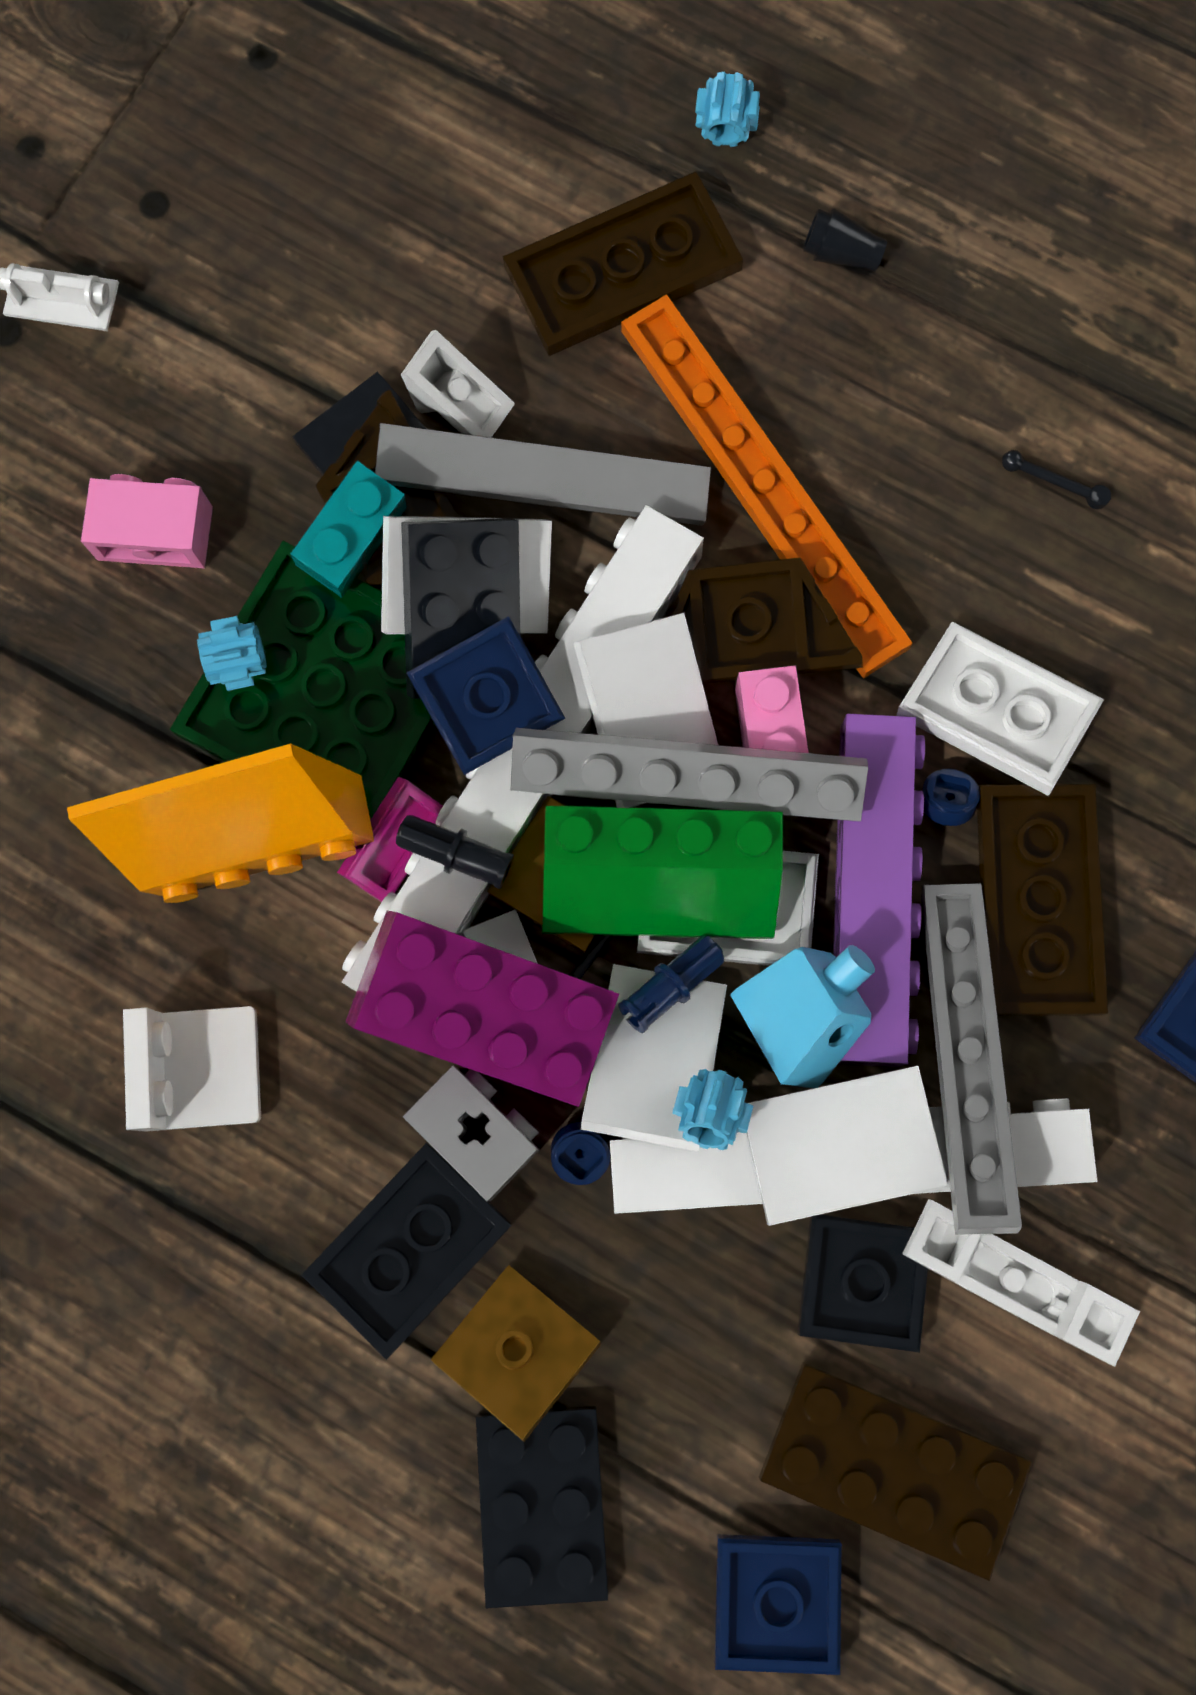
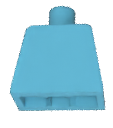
M849 945L837 957L829 952L800 947L758 973L730 994L781 1084L818 1088L871 1023V1012L858 993L857 988L875 972V967L871 959L854 945Z

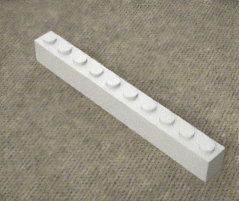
M647 505L636 521L629 517L624 522L613 544L617 548L616 553L607 566L599 563L592 572L584 590L589 595L579 611L571 608L562 619L555 634V638L559 639V642L549 658L542 654L535 662L565 716L564 720L546 730L591 734L595 728V722L573 642L664 618L678 596L688 570H694L702 557L704 541L702 536ZM512 749L466 774V777L470 779L468 785L459 798L452 795L446 801L437 816L435 824L456 833L462 828L467 830V837L502 852L512 853L547 796L551 797L552 794L510 790ZM413 853L405 867V873L409 874V877L398 894L391 891L381 902L374 916V921L379 924L367 943L362 940L358 941L345 959L342 969L348 973L342 983L357 992L387 910L401 913L464 936L463 930L469 928L488 898L489 894L487 891L491 884L454 869L448 874L444 872V865Z

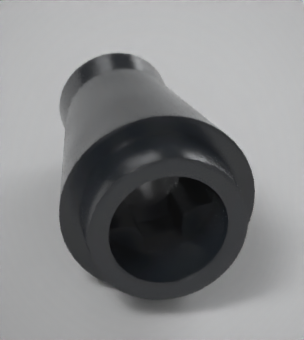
M835 208L831 212L818 209L808 231L803 251L814 255L813 261L866 268L875 272L884 255L887 240L874 235Z

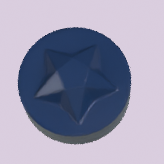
M955 769L937 770L926 778L922 788L924 795L923 812L934 822L946 826H957L968 822L975 815L980 799V790L976 781L968 774Z
M581 1122L571 1123L561 1128L551 1143V1162L554 1171L561 1179L570 1184L586 1185L598 1180L606 1172L610 1162L609 1145L605 1134L581 1130Z

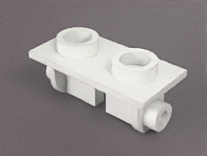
M14 263L9 264L7 268H0V290H6L7 292L3 310L4 316L108 331L119 285L118 280L100 278L95 275L86 276L32 268Z

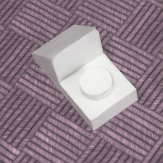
M437 330L430 332L401 373V377L416 409L421 413L438 412L461 434L492 438L515 404Z

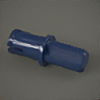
M701 936L668 965L658 964L654 968L656 975L626 1000L624 999L618 1004L622 1015L630 1012L632 1015L626 1019L627 1022L638 1032L644 1033L652 1023L677 1002L684 1004L690 1000L689 992L723 964V950L709 936Z

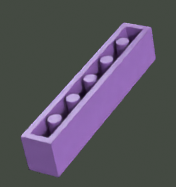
M846 714L840 727L839 756L867 758L868 774L861 822L837 820L833 955L837 957L849 945H854L871 959L875 972L857 988L858 993L871 1012V1023L838 1064L901 1067L908 1064V1054L917 1053L919 1039L918 1020L909 1019V996H917L920 985V965L918 961H910L911 938H919L921 929L920 904L912 903V881H920L923 856L921 847H913V825H921L923 818L924 795L923 791L914 790L915 769L923 768L925 738L924 735H916V717Z

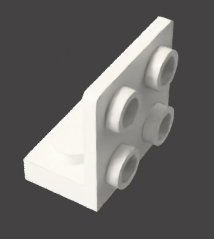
M245 1006L161 1013L149 1008L123 1009L126 1130L159 1131L258 1123L261 1120L258 1026L255 1008Z

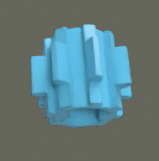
M724 71L717 73L715 78L709 77L706 82V89H698L695 126L702 129L701 135L704 139H709L713 145L719 147L720 145L735 147L738 146L739 142L747 141L749 131L757 130L760 93L759 91H753L754 84L752 80L747 81L743 78V74L737 72L735 74H726Z
M238 616L210 621L212 631L198 633L199 639H197L200 661L207 681H210V685L217 683L225 684L227 691L254 686L253 676L265 674V668L267 667L258 627L255 626L254 622L239 623Z
M699 1070L698 1076L693 1075L690 1079L688 1087L680 1086L672 1112L681 1117L678 1131L683 1132L682 1137L686 1141H692L700 1145L699 1147L725 1150L728 1144L733 1145L737 1132L747 1133L753 1105L744 1102L747 1089L742 1088L744 1082L738 1077L734 1078L726 1074V1071Z

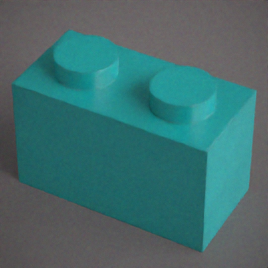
M356 461L290 555L295 565L343 598L383 541V516H401L405 511V494L362 463Z

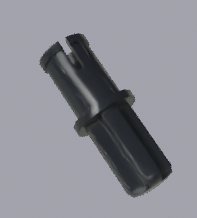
M407 815L404 818L396 836L398 847L444 865V872L450 874L454 869L492 884L498 889H501L504 885L514 860V854L502 852L467 837V830L461 828L456 833L414 815Z

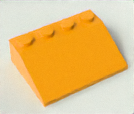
M291 743L67 807L69 820L140 892L163 896L165 903H178L195 899L199 896L198 889L215 885L217 889L241 887L251 882L250 875L267 870L269 875L293 873L303 868L302 861L319 856L324 861L345 859L356 854V846L374 842L362 775Z

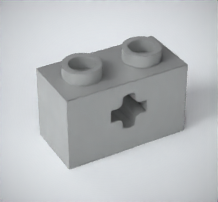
M453 1065L415 1103L403 1118L487 1202L492 1201L540 1151L531 1141L539 1132L515 1108L505 1115L490 1100L497 1090L479 1072L470 1069L464 1074ZM469 1115L479 1120L485 1115L489 1118L490 1121L487 1123L485 1130L491 1137L485 1144L475 1139L467 1143L464 1139L469 1129L463 1121Z

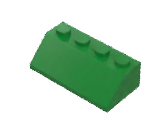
M546 806L542 934L662 937L709 936L710 938L773 939L775 936L783 872V812Z

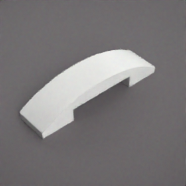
M928 1199L902 1253L966 1290L1114 1367L1140 1311L1090 1284L1071 1277L993 1234L955 1235L953 1211Z

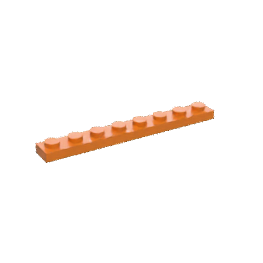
M664 295L621 322V332L779 559H802L824 598L827 599L838 616V620L860 651L863 659V668L856 669L864 679L908 651L913 642L668 295Z

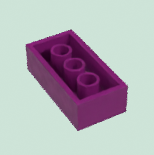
M387 910L348 1013L346 1023L356 1030L579 1107L619 993L401 913Z

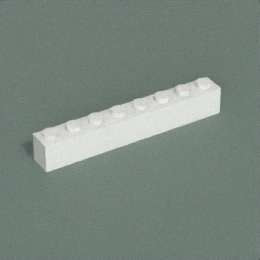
M1069 1098L1033 1101L1034 1112L1011 1114L1010 1102H1007L1017 1187L1097 1182L1089 1109L1070 1110ZM929 1107L948 1186L914 1194L951 1192L942 1107ZM737 1132L733 1145L728 1144L725 1150L700 1147L699 1152L623 1137L622 1140H610L614 1214L763 1204L746 1133Z

